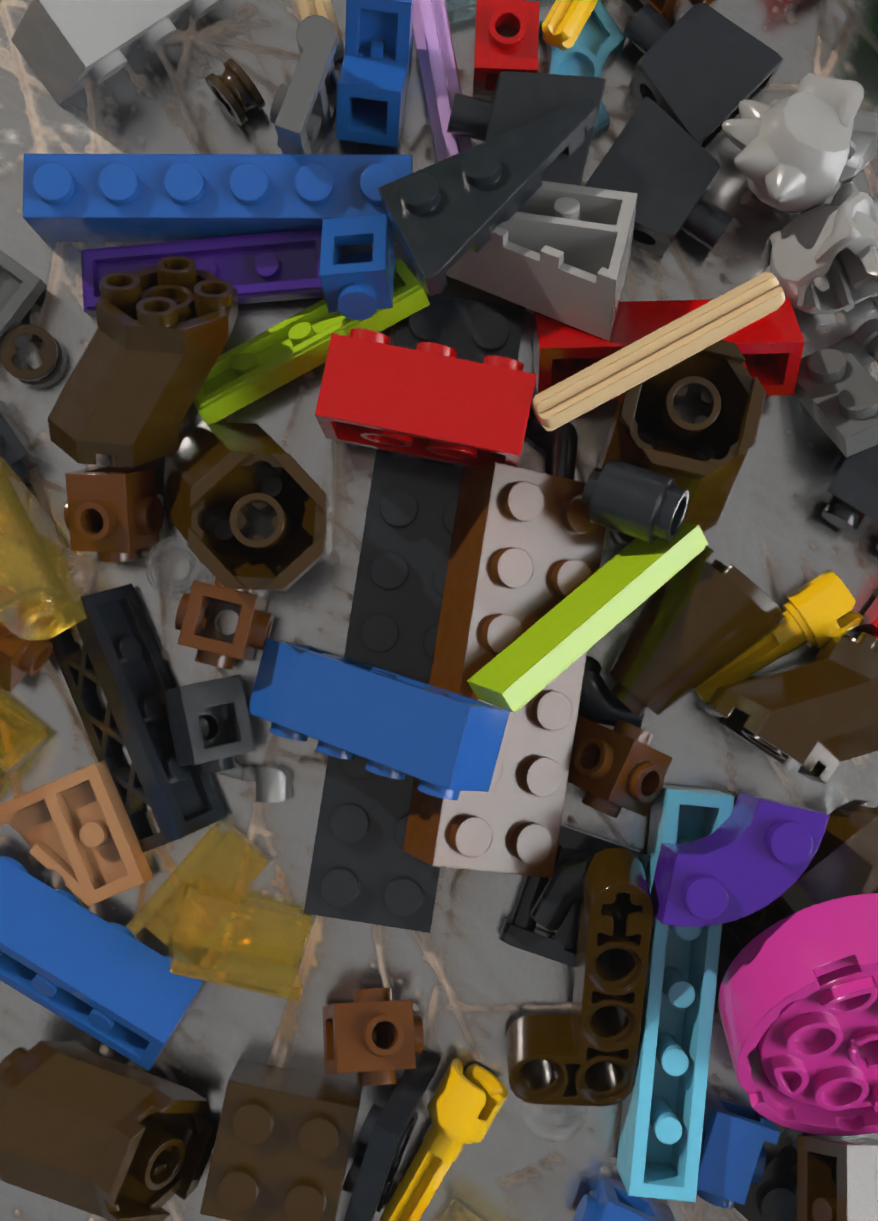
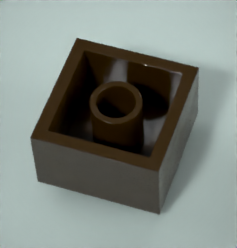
M239 1058L228 1080L200 1214L230 1221H336L363 1086H357V1083Z

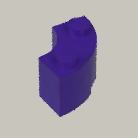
M740 792L730 817L711 835L688 844L661 843L650 893L653 915L662 924L680 927H703L735 921L762 909L790 888L808 867L819 848L830 815L804 806Z

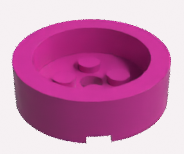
M867 893L832 899L812 905L768 927L739 952L727 969L720 985L718 1010L738 1084L748 1094L751 1106L759 1114L778 1125L795 1131L828 1136L878 1133V893Z

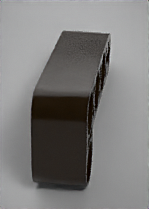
M621 848L604 849L594 854L586 864L583 876L571 1015H524L516 1019L508 1028L506 1047L510 1089L516 1097L524 1102L542 1105L610 1106L625 1100L632 1092L636 1076L653 905L643 865L638 857L629 850ZM617 893L620 907L610 905L615 902ZM616 948H618V949L615 950V951H607V950H609V949H616Z

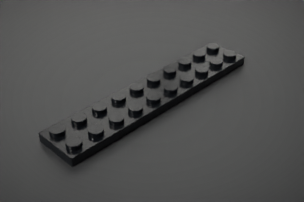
M425 292L430 305L396 323L394 346L416 350L417 343L431 342L455 349L457 351L456 358L483 363L485 356H502L518 361L526 308L443 294H435L430 297L428 292ZM376 449L344 653L345 657L429 684L462 470L468 467ZM328 755L304 913L430 933L440 867L431 866L403 852L414 777L406 774L405 779L401 780L374 774L365 769L367 759L356 755L354 760Z

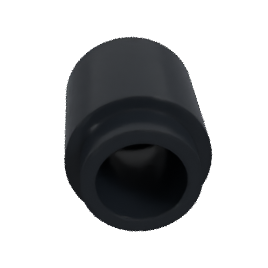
M614 458L610 459L603 469L595 467L592 470L582 495V504L589 507L590 522L648 543H653L657 538L666 542H671L675 538L682 524L689 501V491L676 487L674 478Z

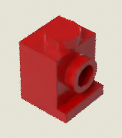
M477 0L473 95H493L500 72L538 73L540 1Z

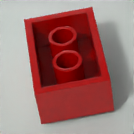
M351 329L349 336L331 334L315 416L326 439L465 467L494 462L517 467L521 457L537 374L523 372V363L502 356H485L483 363L456 358L457 351L455 349L431 342L417 343L416 350L389 345L390 338L387 335L367 329Z

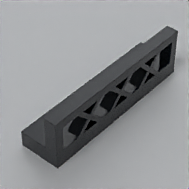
M132 583L82 596L50 616L49 641L53 644L52 649L98 762L106 761L143 853L181 839L228 817L211 774L198 776L196 765L178 766L166 705L161 703L158 692L175 687ZM73 621L83 641L82 652L78 650L68 626ZM97 684L101 686L107 700L106 710L101 707L96 695ZM120 744H123L128 751L132 761L131 769L123 761L120 753ZM144 802L151 807L160 832L153 834L143 810Z

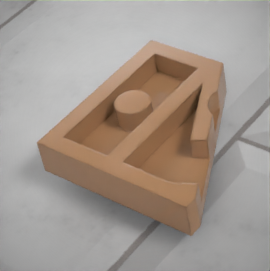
M105 760L91 764L0 804V826L8 823L33 846L29 853L47 869L58 872L63 877L66 887L87 906L139 886L154 878Z

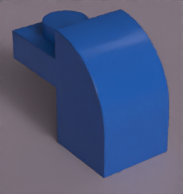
M346 0L345 56L337 82V140L398 148L405 115L412 62L414 0Z

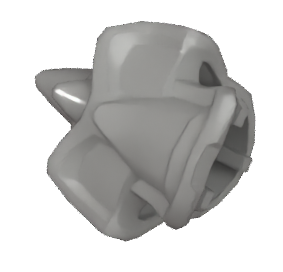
M809 73L800 80L797 92L784 99H774L769 105L757 100L748 99L739 102L741 118L727 119L722 123V130L730 141L741 150L735 157L734 164L747 177L749 189L761 202L780 211L790 213L810 210L823 204L829 196H833L838 191L842 181L857 175L878 155V112L858 110L864 98L863 86L856 81L835 79Z
M853 182L846 183L836 192L831 203H823L810 210L800 212L783 229L771 234L772 251L770 265L763 272L774 274L784 291L785 297L790 299L792 307L809 314H830L843 309L848 312L854 308V304L866 298L878 296V196L870 197L868 193L858 192Z

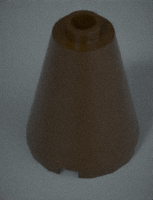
M705 546L701 553L647 599L609 671V674L618 681L610 692L639 717L647 708L660 715L776 630L786 619V616L780 614L782 612L781 608L732 564L727 567L716 559L711 563L708 558L714 550L708 546Z

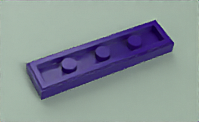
M322 229L81 250L84 312L90 317H97L96 302L101 295L100 280L104 275L113 272L131 273L156 266L158 260L167 256L189 257L196 262L197 270H208L223 281L231 283L234 288L238 289V304L325 297L319 277Z

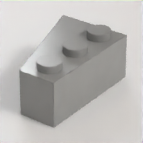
M32 0L11 41L59 106L91 82L95 81L96 84H99L114 75L127 64L126 57L140 47H143L148 52L160 45L177 30L174 23L188 13L195 21L210 12L223 0Z
M542 181V186L508 221L499 224L494 229L491 239L478 253L469 248L445 275L610 342L631 256L638 193Z

